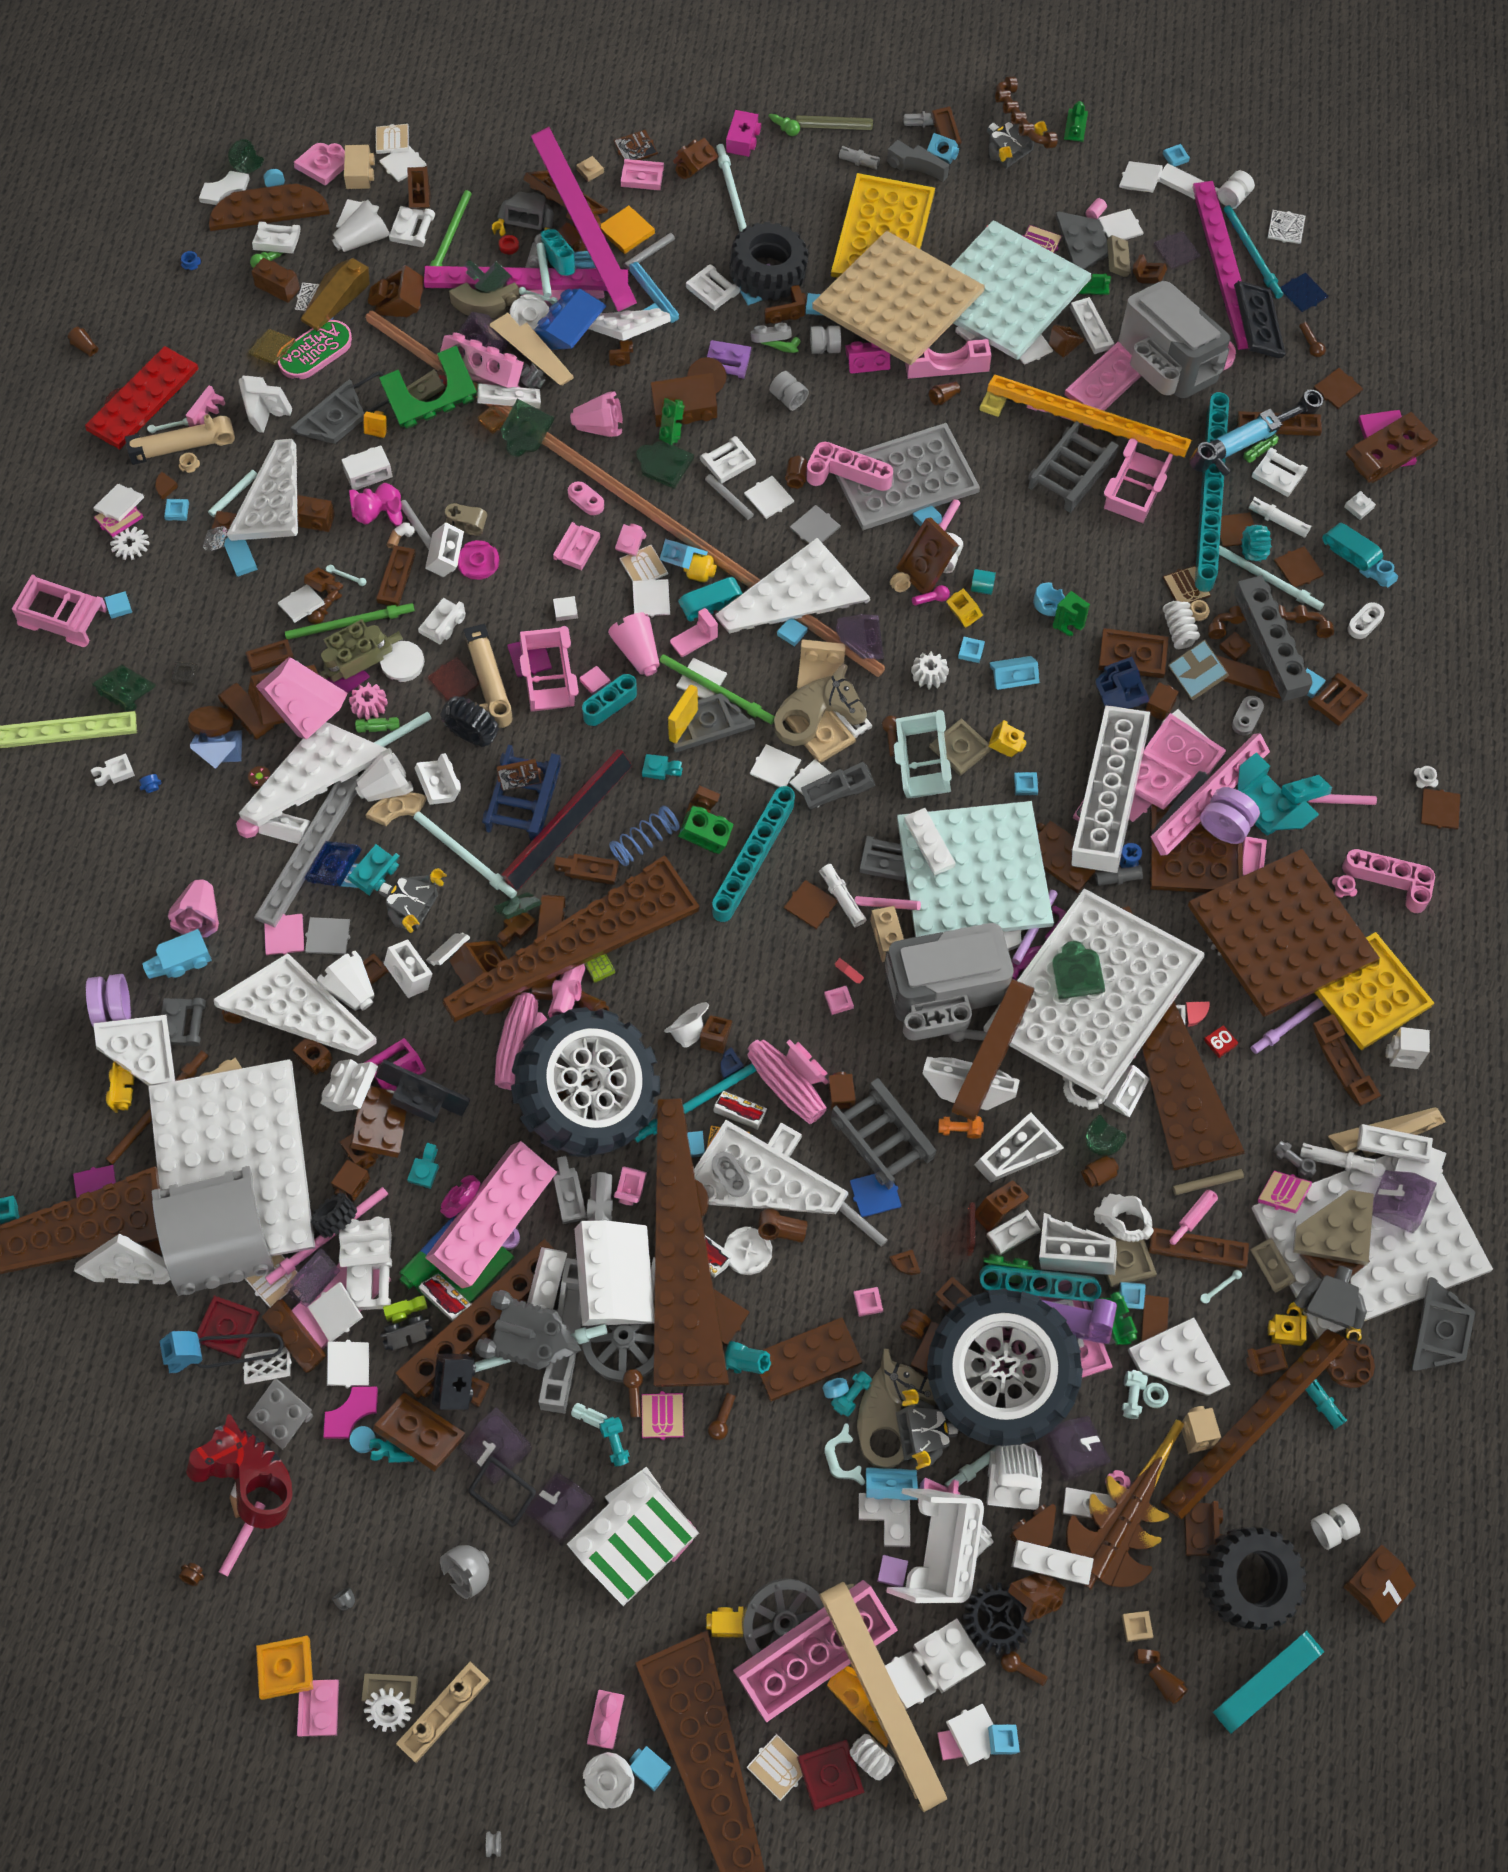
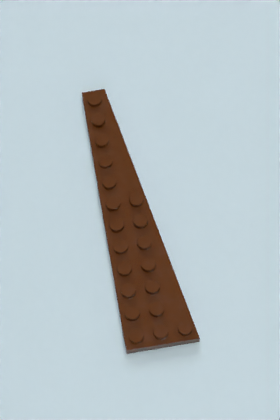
M1129 906L1122 908L1123 910L1133 914ZM1173 1001L1143 1044L1142 1049L1175 1171L1245 1154V1151Z
M681 1098L658 1099L654 1386L730 1385L684 1106Z
M705 1631L635 1662L719 1871L765 1872L708 1631Z

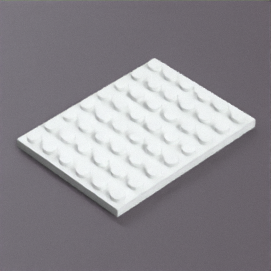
M1083 889L1017 980L1034 987L1035 990L1010 1046L1105 1100L1204 958V952L1094 893ZM999 1006L985 1024L984 1032H988Z
M291 1060L149 1086L160 1190L168 1189L170 1185L177 1184L179 1187L223 1176L226 1171L233 1170V1172L242 1170V1167L250 1166L257 1211L271 1257L315 1248L313 1225L310 1223L311 1209Z
M1385 1155L1377 1158L1373 1174L1351 1169V1171L1346 1170L1312 1183L1296 1214L1281 1209L1275 1210L1274 1207L1262 1203L1252 1207L1266 1239H1273L1297 1280L1290 1285L1297 1298L1303 1287L1319 1277L1299 1256L1300 1254L1293 1253L1296 1227L1348 1190L1374 1194L1369 1252L1370 1262L1349 1280V1284L1359 1287V1293L1363 1296L1367 1310L1364 1321L1425 1298L1428 1278L1430 1277L1435 1278L1441 1286L1448 1289L1489 1273L1493 1268L1443 1174H1439L1435 1188H1429L1394 1174L1398 1158ZM1399 1185H1403L1402 1190L1405 1192L1404 1196L1378 1194L1379 1189L1398 1190ZM1303 1308V1314L1306 1316V1320L1316 1340L1326 1329L1335 1333L1346 1329L1340 1325L1305 1313V1308Z

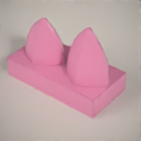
M598 1690L587 1745L613 1750L624 1695Z

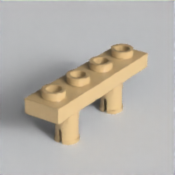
M469 1662L396 1744L417 1763L490 1680Z

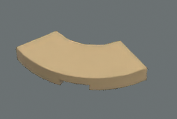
M409 792L406 795L381 799L370 808L366 818L387 826L391 820L399 816H414L417 812H420L427 797L423 794Z

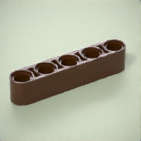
M541 896L537 938L564 921L565 912H563V908H565L566 903L565 896ZM558 976L532 987V994L536 1000H553L552 986L554 981L558 980Z

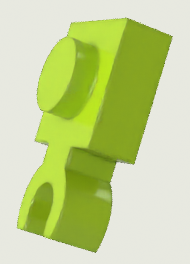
M423 1295L410 1301L404 1300L385 1306L383 1310L387 1322L392 1320L393 1323H397L407 1319V1315H410L412 1312L427 1309V1304Z

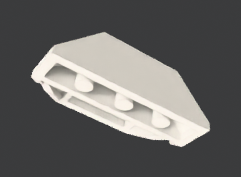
M927 1057L923 1075L941 1099L955 1103L973 1063L950 1057ZM998 1070L980 1109L989 1110L1015 1098L1020 1080Z

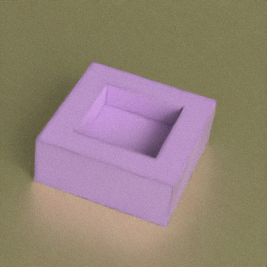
M883 1555L877 1582L903 1587L908 1561Z

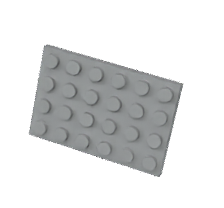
M947 423L857 451V453L891 465L893 468L892 486L886 491H880L836 475L862 530L912 515L914 512L929 506L936 507L951 502L953 499L957 500L978 493L980 490V486Z

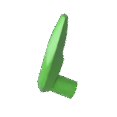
M794 337L791 342L770 341L761 344L771 346L783 352L796 353L799 352L797 347L801 341L799 338Z

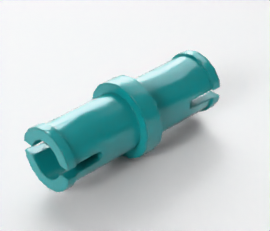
M1315 1379L1305 1390L1318 1406L1316 1407L1318 1412L1321 1411L1335 1430L1345 1423L1347 1419H1345L1333 1403L1335 1401L1333 1397H1329L1317 1382V1379Z

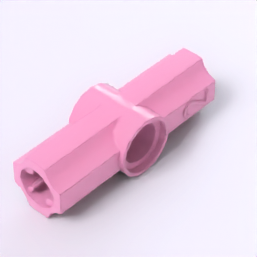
M584 964L562 973L560 979L554 981L552 986L553 1000L548 1012L550 1018L572 1009L574 1002L580 1000L581 980L585 971Z

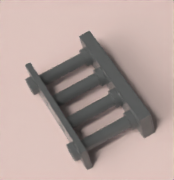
M1078 421L1072 427L1068 426L1062 436L1063 438L1041 465L1031 471L1028 477L1030 480L1029 489L1032 490L1037 483H1040L1064 498V509L1070 513L1116 458L1119 445L1111 441L1107 448H1101L1078 434L1080 425ZM1074 441L1098 455V459L1095 462H1090L1067 447ZM1060 455H1063L1087 469L1086 474L1079 476L1055 461ZM1051 469L1075 483V487L1073 490H1067L1044 475Z
M879 1078L871 1082L867 1098L844 1113L837 1106L832 1110L831 1122L837 1130L841 1129L875 1172L876 1180L881 1185L885 1184L888 1189H891L894 1185L895 1178L893 1175L916 1159H923L927 1164L935 1158L937 1150ZM873 1104H879L884 1110L883 1115L859 1131H856L849 1121ZM893 1122L897 1126L898 1132L871 1150L864 1141V1138L886 1123ZM908 1140L913 1146L912 1151L886 1168L878 1157L901 1141Z

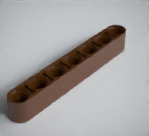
M1012 979L952 1108L953 1113L975 1121L1035 990L1034 987Z

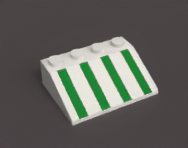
M642 1472L567 1545L587 1569L624 1606L684 1549L699 1532L649 1475Z

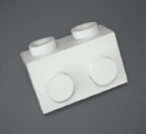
M446 753L441 754L437 761L416 764L415 771L430 805L455 801L460 792L461 785L459 780L456 779L452 763L448 760Z

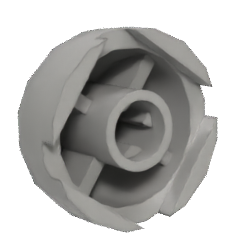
M458 1545L440 1557L443 1574H450L456 1583L450 1585L462 1598H472L486 1586L489 1580V1559L482 1550L479 1551L469 1545Z

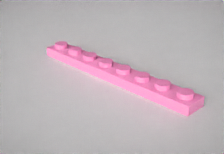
M1260 733L1253 734L1151 836L1160 855H1168L1201 821V813L1210 804V800L1217 789L1221 787L1234 788L1238 784L1241 764L1256 752L1262 758L1270 752Z

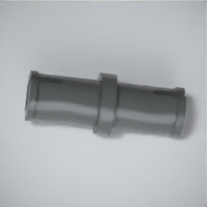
M1141 865L1127 868L1118 867L1117 873L1107 871L1095 872L1097 886L1113 883L1121 885L1125 881L1143 879Z

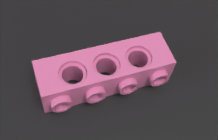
M460 333L444 336L441 351L457 345L468 372L507 388L518 387L524 362L516 360L517 357L515 355L501 354L499 349L490 346L486 348L482 346V342L472 339L469 341L465 339V335Z

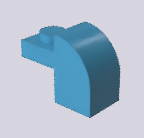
M172 1331L160 1340L163 1363L168 1365L169 1373H178L188 1365L199 1364L202 1361L197 1333L191 1331Z

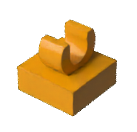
M366 411L364 414V434L384 438L387 432L384 412L375 411L371 413Z

